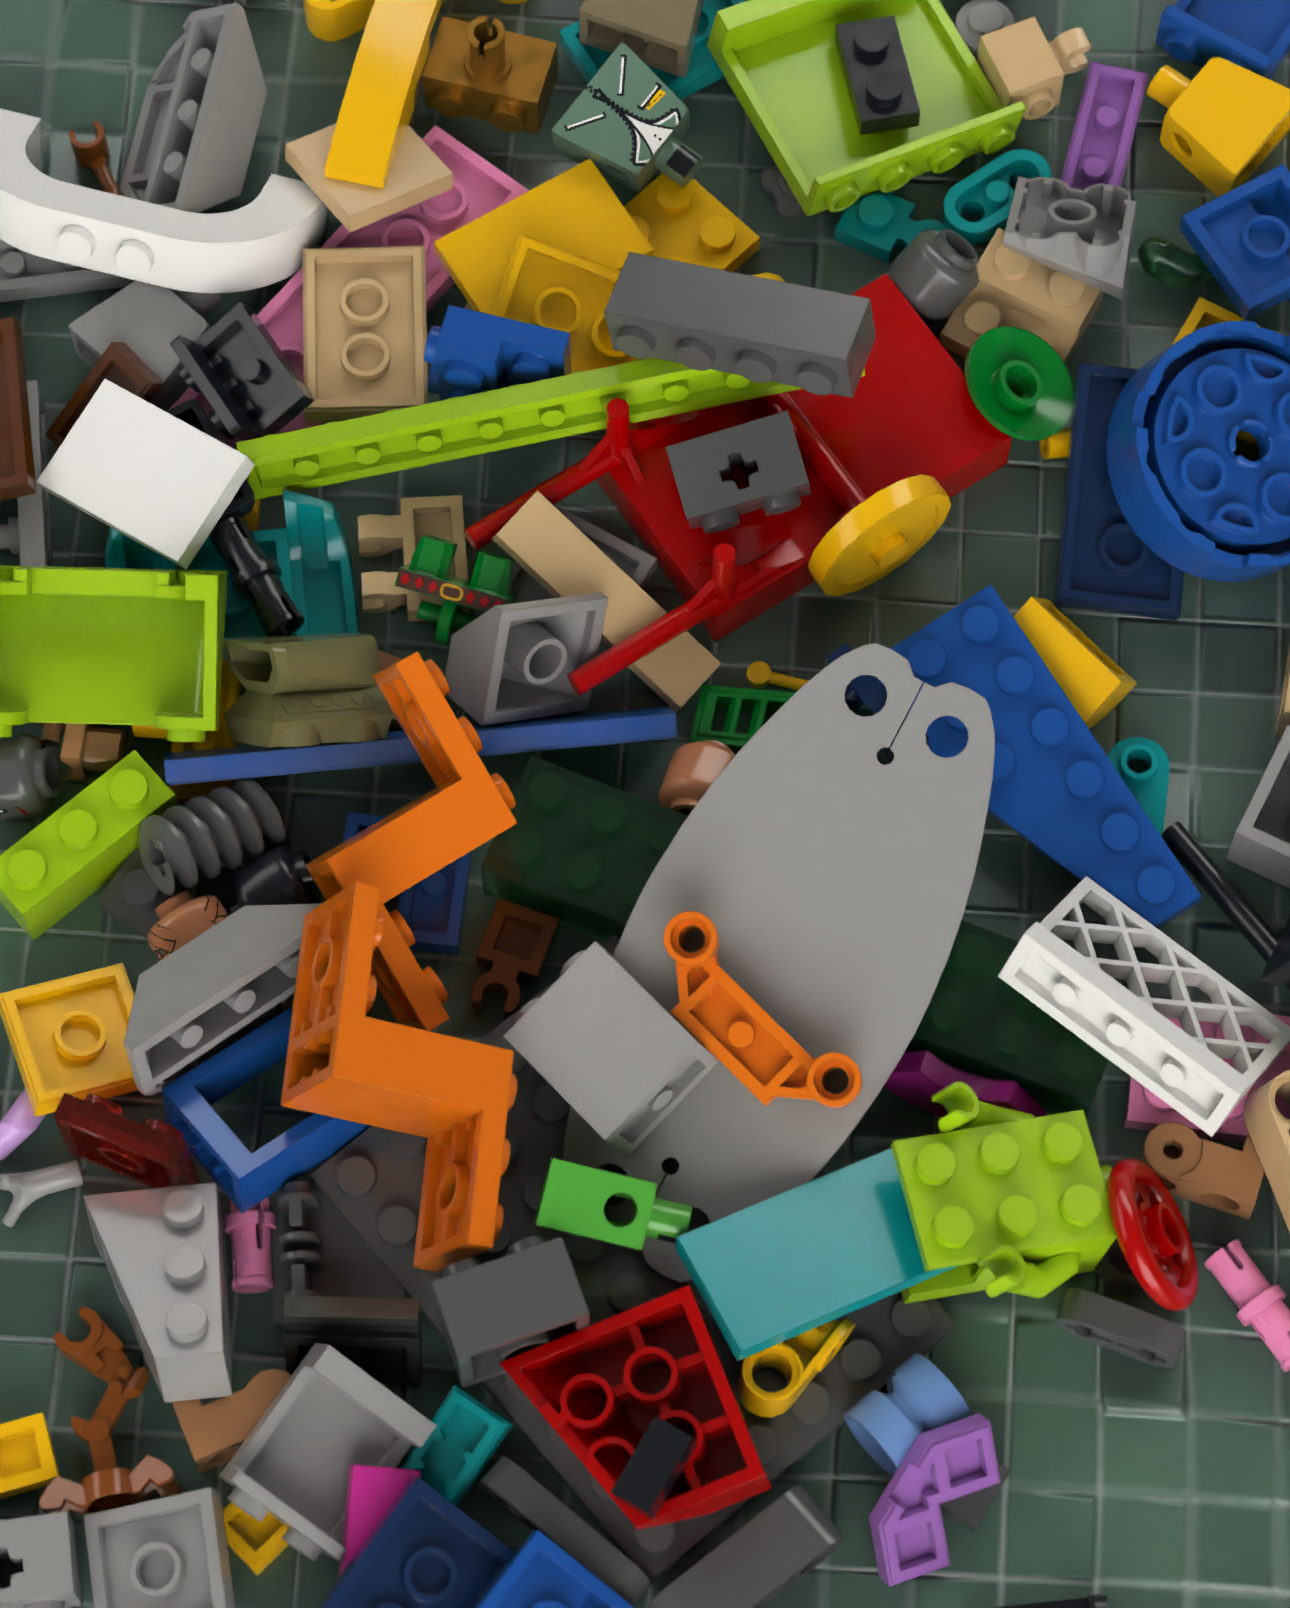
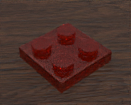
M64 1093L53 1118L71 1155L151 1188L199 1183L200 1178L187 1142L182 1141L184 1135L178 1129L153 1118H148L143 1125L121 1116L123 1109L120 1106L99 1095L88 1093L85 1099L82 1100Z

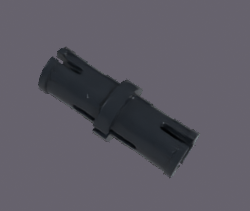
M237 516L235 520L233 517H230L216 525L209 534V539L220 556H222L234 578L231 584L237 596L242 599L246 598L260 620L259 622L265 630L267 637L290 636L302 627L305 620L280 580L282 572L277 562L272 558H267L254 538V534L244 517Z

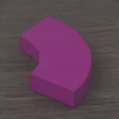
M927 1050L904 1052L883 1086L903 1100L939 1117L946 1116L948 1111L942 1104L933 1103L931 1096L958 1081L970 1086L979 1101L1033 1114L1035 1117L1049 1115L1016 1081L989 1079L964 1072L944 1063Z

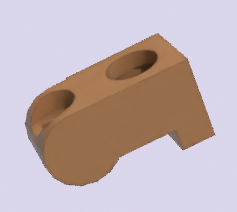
M1167 1122L1158 1125L1150 1131L1141 1154V1161L1148 1164L1161 1177L1173 1196L1248 1220L1250 1219L1265 1172L1250 1135L1247 1134L1241 1151L1205 1139H1199L1191 1128L1182 1123Z
M274 1368L263 1370L253 1376L244 1389L232 1393V1396H225L205 1405H202L200 1399L172 1402L200 1474L223 1465L232 1459L289 1380L291 1374Z

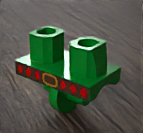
M423 535L412 555L411 563L399 567L395 586L444 600L442 606L421 600L417 611L418 619L437 624L435 633L436 643L448 646L456 630H460L479 617L462 612V606L486 612L496 605L516 603L518 595L510 593L513 581L514 559L491 552L479 551L471 581L450 575L458 544L436 536Z

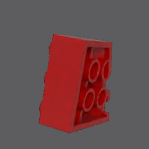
M690 1285L499 1363L637 1530L708 1515L772 1489L700 1305ZM657 1416L692 1436L698 1445L656 1517L652 1520L616 1499L611 1490L654 1417Z

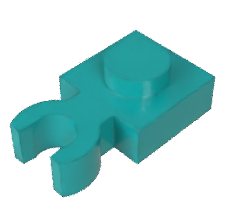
M881 190L860 197L854 204L845 209L835 228L834 240L889 263L895 250L902 252L922 231L937 230L940 232L943 229H948V227L940 221L933 219H924L918 222L912 220L915 211L914 203L891 193H883Z

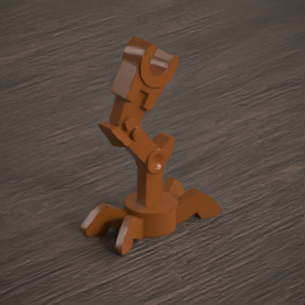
M82 1306L77 1312L81 1321L91 1329L88 1337L80 1342H72L63 1333L58 1331L53 1338L60 1353L66 1359L73 1361L93 1376L108 1384V1388L91 1420L88 1421L77 1416L70 1418L75 1434L81 1441L90 1446L95 1472L84 1477L80 1484L57 1476L46 1487L39 1499L41 1509L49 1512V1514L68 1512L70 1515L73 1512L87 1515L132 1505L136 1502H143L155 1492L161 1498L181 1494L179 1485L173 1480L174 1472L172 1468L158 1458L147 1454L133 1471L128 1468L118 1467L112 1431L130 1399L137 1398L142 1394L149 1375L146 1367L134 1370L125 1356L127 1351L120 1339L93 1309Z

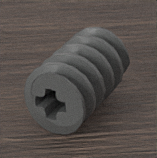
M249 778L237 779L228 788L217 787L209 792L207 797L196 796L185 803V806H172L162 816L151 815L141 822L138 831V847L141 861L156 887L164 894L170 896L173 895L175 889L174 876L183 887L189 889L198 883L197 868L206 878L213 879L220 874V861L227 868L233 870L242 864V851L248 858L254 859L264 853V843L270 849L286 845V833L278 809L265 790Z

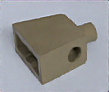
M584 0L579 10L580 43L613 53L618 45L623 42L646 65L685 78L689 70L704 0Z

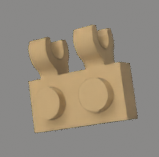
M462 495L400 498V515L368 514L357 517L359 556H382L395 549L403 548V562L405 566L411 563L412 555L423 535H432L458 544L450 575L468 580ZM370 571L361 573L363 613H383L391 611L398 606L407 605L408 622L425 621L417 618V611L421 600L441 606L444 603L442 599L395 586L398 572ZM462 606L461 611L470 614L471 608Z

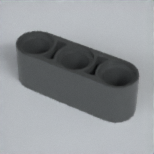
M800 1484L778 1498L668 1585L651 1601L647 1608H765L826 1559L841 1545L845 1538Z

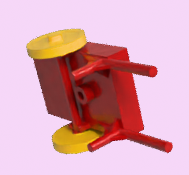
M769 272L752 275L785 282L781 276ZM887 273L851 294L870 299L876 332L875 342L864 367L866 376L860 378L853 398L831 393L828 395H817L805 389H798L636 423H630L628 403L623 399L615 398L607 405L606 435L586 457L464 529L468 542L475 551H478L493 542L492 538L537 490L554 505L596 480L650 555L657 558L658 566L685 602L568 673V681L579 696L701 623L715 643L815 581L825 595L839 597L859 591L882 579L909 560L933 537L945 522L951 508L950 498L1007 464L1012 437L998 430L980 413L969 394L965 374ZM788 410L812 494L800 497L802 505L785 513L766 516L762 508L739 515L741 520L739 525L721 532L705 534L703 526L691 530L686 519L666 447ZM737 464L732 467L733 477L726 481H734L738 489H745L750 486L749 476L751 474L743 471L745 469L744 464Z

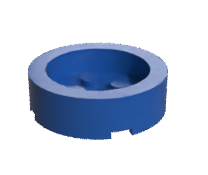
M1227 321L1200 328L1147 361L1134 373L1120 393L1112 411L1107 433L1106 458L1112 490L1125 519L1146 546L1170 565L1196 577L1219 582L1255 580L1271 575L1290 565V334L1285 336L1270 329L1258 327V322ZM1238 431H1245L1256 439L1259 446L1257 461H1249L1241 455L1236 456L1234 454Z

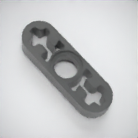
M501 1456L479 1481V1484L488 1495L531 1532L534 1530L542 1532L632 1606L650 1586L651 1581L637 1565L509 1458Z

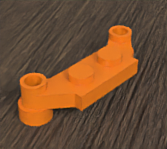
M686 911L677 914L668 922L663 940L666 951L676 963L679 1003L670 1012L766 1107L776 1098L818 1101L830 1108H842L850 1105L858 1098L863 1087V1075L855 1061L844 1054L835 1052L813 1058L720 967L718 958L720 936L717 927L708 917L699 912ZM702 931L705 935L703 947L697 952H687L685 949L686 937L691 932ZM836 1070L845 1071L849 1079L847 1088L839 1094L830 1093L826 1087L828 1076Z

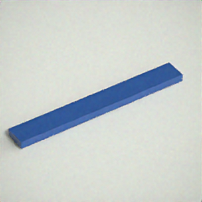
M669 706L535 718L485 726L472 724L483 745V750L477 753L478 756L672 739L674 735H678L676 713ZM404 731L388 732L385 739L367 742H333L302 747L244 745L164 753L165 779L169 785L422 762Z

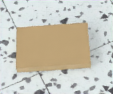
M425 246L303 248L304 385L315 400L304 409L305 422L344 421L383 413L392 409H403L427 404L428 363L424 362L427 341Z

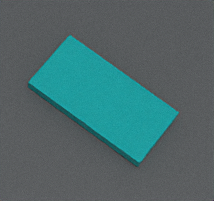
M891 1148L677 1237L674 1246L737 1361L958 1267L953 1266L925 1271Z

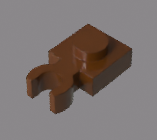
M498 898L476 955L477 964L491 970L481 975L472 986L471 1002L473 1009L480 1011L485 996L493 991L503 992L508 997L503 1009L505 1020L520 1009L519 980L523 979L538 985L560 928L559 918Z

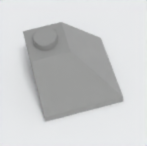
M599 592L492 607L452 635L445 679L450 689V693L447 696L482 726L588 711L591 690L579 696L569 683L567 674L598 655L608 597Z

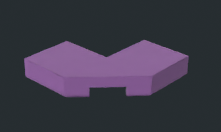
M978 1413L920 1433L869 1515L879 1578L889 1587L950 1565L940 1508L941 1503L1001 1483L991 1423L982 1414Z

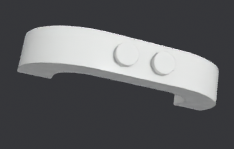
M0 108V239L17 249L46 259L165 288L196 293H232L265 287L297 273L303 267V248H320L325 239L328 207L304 181L271 174L261 193L254 201L242 208L229 212L205 214L174 209L63 182L45 175L39 171L41 118Z

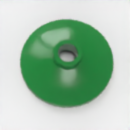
M1003 326L986 331L971 345L965 360L966 385L977 409L994 427L1016 439L1041 441L1054 436L1068 423L1073 409V382L1063 360L1047 342L1027 330Z

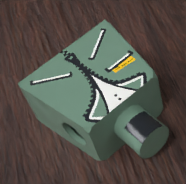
M623 42L618 45L551 130L554 150L579 164L590 158L601 175L634 191L642 190L657 170L681 187H685L695 177L704 161V157L681 141L690 128V111L686 105Z

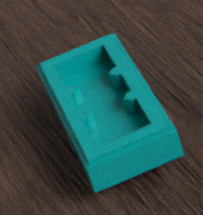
M454 1385L431 1419V1422L437 1426L421 1448L415 1446L412 1448L400 1469L421 1470L420 1479L459 1508L514 1423L462 1387Z

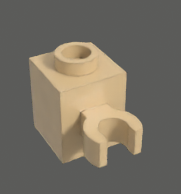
M1034 16L980 36L977 63L1003 106L1007 107L1022 101L1026 107L1022 118L1033 120L1046 115L1054 106L1059 105L1064 74H1072L1088 66L1084 52L1091 50V44L1082 27L1067 30L1058 35L1053 41L1048 42Z

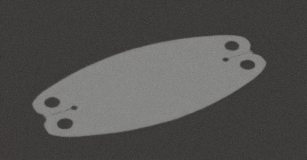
M877 643L863 645L841 655L804 684L753 735L710 785L656 865L633 908L613 954V957L686 1028L670 1012L679 1003L676 963L665 949L664 931L668 922L679 913L695 911L705 915L715 924L719 932L718 958L720 967L813 1058L835 1052L844 1054L855 1061L863 1075V1087L858 1098L850 1105L842 1108H830L818 1101L776 1098L766 1107L719 1061L628 1157L606 1142L570 1106L564 1141V1161L592 1168H598L603 1164H614L625 1170L629 1177L657 1183L658 1190L666 1175L662 1168L663 1161L669 1157L675 1158L679 1163L678 1171L675 1174L666 1175L655 1197L698 1208L707 1215L710 1223L806 1184L820 1172L869 1109L903 1056L928 1008L954 944L977 867L993 780L995 731L991 710L986 698L970 688L953 682L936 687L924 683L921 688L924 681L914 677L909 661L893 649ZM871 675L877 677L886 688L887 699L885 706L873 716L863 717L856 715L848 708L845 702L846 688L858 676ZM918 694V696H917V698H916V700H915V702H914L912 708L910 709V707H911V705H912V703H913V701H914L916 695ZM907 715V717H906V719H905V721H904V723H903L901 729L899 730V728H900V726H901V724H902V722H903L905 716ZM941 716L958 718L964 723L968 731L966 747L954 757L944 758L937 756L929 749L926 743L928 726L933 720ZM896 736L890 748L894 754L893 761L887 765L881 764L877 760L878 751L882 748H889ZM694 931L686 937L685 949L687 952H697L703 947L705 943L704 933L702 931ZM843 1070L832 1072L826 1080L827 1090L832 1094L843 1092L849 1082L847 1073ZM624 1199L623 1202L616 1206H604L606 1218L624 1223L629 1220L633 1211L632 1202L628 1199ZM645 1237L642 1250L649 1266L663 1276L678 1282L692 1280L674 1248L675 1244Z

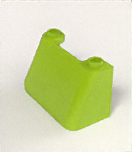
M0 565V738L12 737L13 725H23L26 723L150 725L159 729H167V741H206V731H216L219 729L227 572L183 569Z

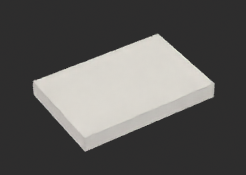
M104 379L36 482L49 493L178 566L187 569L255 464L248 456L113 382Z

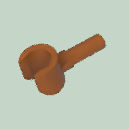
M97 121L92 122L97 138L90 143L77 141L74 131L70 130L69 138L76 162L84 168H91L104 192L121 195L109 170L110 166L107 160L110 156V149L103 126Z

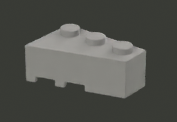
M217 1182L84 1195L83 1198L94 1242L100 1256L104 1259L121 1304L125 1307L137 1341L164 1402L232 1396L226 1233L224 1231V1217Z

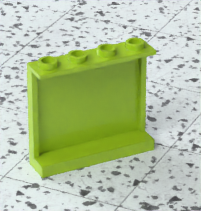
M748 0L717 11L707 42L709 51L807 217L827 209L830 212L842 211L854 204L860 197L881 190L883 193L893 192L904 186L911 178L929 171H933L935 174L944 173L959 164L962 159L980 152H984L986 155L997 153L1014 140L1016 130L1026 110L1022 101L1007 107L1003 106L939 0ZM894 15L920 109L919 126L860 135L835 42V28L837 24Z

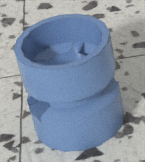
M918 1353L911 1355L886 1380L888 1394L871 1390L844 1414V1420L855 1439L875 1463L891 1477L894 1476L920 1433L972 1416L968 1405L954 1385L932 1362Z

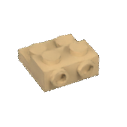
M998 228L979 262L976 264L979 274L977 287L953 311L940 333L939 342L944 348L966 358L971 345L986 331L1003 326L1017 327L1027 330L1047 342L1066 365L1101 306L1104 292L1004 247L1005 230Z

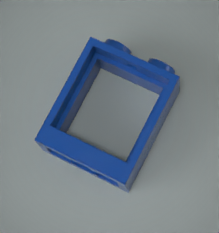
M292 1007L162 1088L166 1125L212 1179L217 1182L218 1186L242 1214L283 1188L285 1183L292 1182L346 1147L371 1127L370 1125L314 1113L251 1153L211 1107L218 1100L287 1057Z

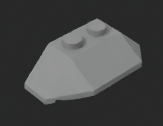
M237 2L191 12L183 25L186 32L169 48L147 86L120 186L125 197L199 213L241 195L267 95V88L244 8Z
M322 903L243 906L139 974L124 1045L136 1087L144 1096L155 1095L157 1092L162 1093V1088L290 1007L293 1008L304 915Z

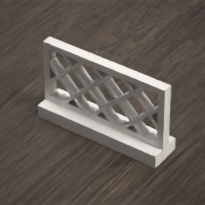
M1087 876L1040 923L1036 921L1023 934L998 975L1000 979L1211 1137L1290 1042V1026ZM1084 903L1105 918L1107 925L1085 923L1080 905ZM1061 939L1073 940L1076 950ZM1092 942L1114 945L1119 960L1097 958ZM1133 947L1145 948L1158 958L1159 964L1138 962ZM1115 979L1126 980L1129 990ZM1145 982L1167 984L1172 1000L1150 998ZM1186 986L1198 987L1210 996L1212 1004L1191 1002ZM1167 1018L1179 1019L1182 1029ZM1198 1021L1219 1023L1225 1039L1204 1038ZM1239 1025L1250 1026L1269 1040L1270 1043L1245 1042ZM1221 1058L1232 1059L1235 1069Z

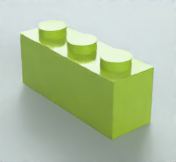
M133 750L0 855V903L34 941L110 881L134 850L140 852L138 847V831L141 822L151 815L162 816L168 808L178 806L176 795L137 751Z

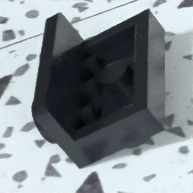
M241 302L195 342L179 335L170 343V346L181 360L177 365L180 376L194 391L204 394L213 408L208 412L210 420L219 432L231 441L235 438L246 441L269 434H276L315 401L253 309Z

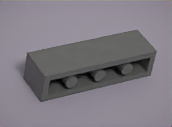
M633 252L628 253L604 310L613 349L623 351L634 358L645 359L653 357L682 363L698 371L712 369L742 375L746 379L757 383L772 381L801 387L817 395H828L831 393L853 398L876 339L869 298Z

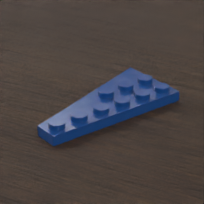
M992 585L987 586L890 648L909 661L914 677L924 681L921 688L924 683L936 687L953 682L970 688L986 698L991 710L995 731L993 780L987 811L1005 826L1008 825L1030 842L1038 852L1051 862H1056L1080 882L1086 876L1157 929L1202 901L1201 894ZM918 694L916 695V697H915V699H914V701H913V703H912L910 709L912 708V706H913V704H914V702H915V700H916ZM941 716L932 721L926 732V735L929 737V749L940 757H954L961 753L967 745V728L956 717Z

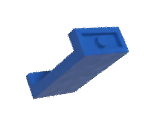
M1178 0L1175 6L1168 5L1161 14L1155 44L1165 48L1169 55L1181 62H1191L1203 68L1211 58L1221 57L1270 80L1290 51V0Z

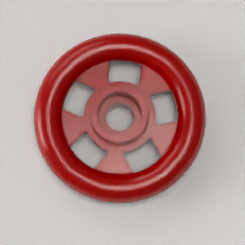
M1135 1158L1122 1159L1112 1168L1107 1189L1110 1216L1121 1250L1135 1278L1152 1300L1167 1310H1184L1194 1301L1199 1282L1196 1254L1184 1217L1167 1185L1148 1164Z

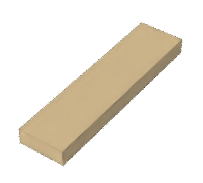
M538 490L492 538L499 547L554 598L599 592L606 595L608 603L601 642L608 649L667 613ZM685 631L631 664L628 668L676 712L720 666L721 662L688 631Z

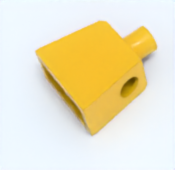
M1221 57L1211 58L1193 80L1165 64L1156 73L1146 92L1149 97L1168 108L1164 116L1159 138L1162 146L1217 197L1245 184L1290 130V89Z

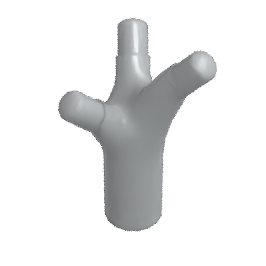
M73 1160L28 1172L0 1174V1189L10 1191L13 1195V1201L9 1206V1210L2 1219L3 1224L13 1227L23 1210L47 1194L83 1185L78 1161Z

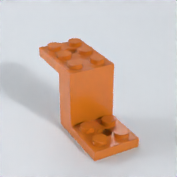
M417 651L373 674L372 677L435 783L436 788L305 866L326 901L355 881L381 887L378 910L384 914V929L378 946L373 950L370 974L376 977L377 989L398 1024L430 1031L450 1019L442 1005L449 1000L447 991L431 967L428 966L422 970L409 949L416 941L405 919L396 909L388 913L383 903L517 824V821L510 811L516 807V802L508 785L498 773L490 776L477 754L483 750V745L476 730L466 717L461 716L457 719L444 696L450 693V689L443 673L433 660L428 659L424 662Z
M355 881L304 915L280 1106L427 1138L413 1267L439 1272L453 1263L471 1258L493 1248L494 1242L501 1232L504 1213L502 1205L498 1203L500 1179L506 1171L510 1159V1142L505 1138L507 1112L511 1109L517 1093V1078L512 1073L514 1051L365 1016L370 1011L376 995V977L370 973L373 950L378 946L383 934L384 914L378 910L381 887Z

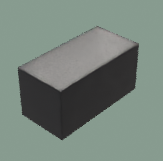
M655 1416L612 1488V1494L616 1499L654 1520L698 1444L692 1436Z

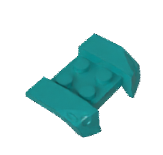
M283 490L287 528L252 531L267 558H272L277 562L282 572L280 580L291 600L294 601L299 612L304 617L305 622L302 627L290 636L360 633L353 565L346 529L338 511L331 502ZM110 527L105 548V568L226 571L227 598L224 639L267 637L265 630L259 622L260 620L246 598L238 597L231 584L234 578L222 556H220L210 541L209 536L188 568L184 569ZM223 648V659H226L225 652H224V648Z

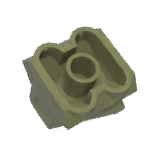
M343 633L224 639V652L228 666L247 690L224 714L232 741L262 747H302L333 742H367L387 737L393 713L372 677L373 674L378 672L377 643L373 635Z

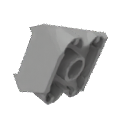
M1018 177L1005 229L1004 247L1123 301L1129 262L1132 255L1137 202L1131 200V195L1126 189L1116 185L1096 184L1091 185L1085 190L1070 188L1065 182L1055 178L1037 177L1027 179Z

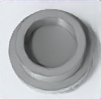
M972 0L959 10L955 27L970 52L977 56L980 36L1015 24L1011 11L1001 2L996 0Z

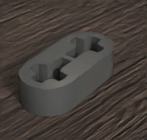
M1069 1288L1065 1291L1055 1319V1323L1059 1328L1075 1337L1144 1363L1164 1368L1176 1366L1186 1337V1332L1180 1326L1167 1319L1098 1293L1078 1288Z

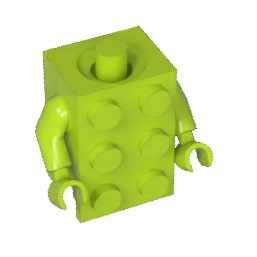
M958 1081L931 1096L933 1103L942 1104L948 1111V1114L937 1122L940 1131L943 1133L892 1142L891 1150L925 1271L958 1266L902 1290L905 1304L986 1290L987 1295L992 1298L1006 1291L1040 1299L1075 1274L1093 1271L1117 1238L1110 1216L1107 1194L1108 1179L1112 1167L1110 1165L1100 1166L1083 1109L1035 1117L1033 1114L979 1101L970 1086Z

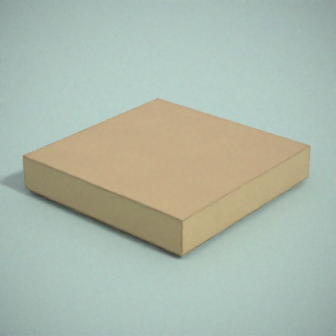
M336 123L285 144V160L349 232H353L453 189V172L409 125L384 189L325 177V164Z

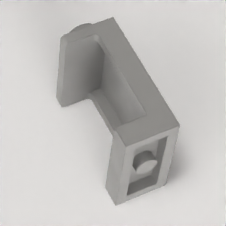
M596 940L587 950L576 953L565 963L560 972V978L540 998L533 999L522 1007L515 1017L514 1025L503 1036L606 1142L627 1157L719 1062L697 1038L684 1028Z
M315 1342L219 1477L234 1487L227 1498L259 1522L269 1513L288 1527V1530L282 1539L305 1557L315 1562L320 1554L323 1553L330 1558L340 1561L347 1551L342 1546L349 1465L396 1468L411 1446L421 1448L437 1425L333 1347Z

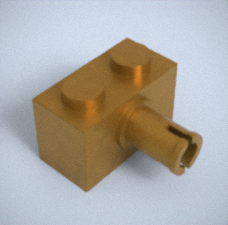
M487 15L476 17L471 22L442 16L422 74L425 107L433 108L438 113L450 118L466 116L491 122L497 128L508 132L524 130L539 134L558 77L557 43L506 31L503 23L495 17L492 27H489Z

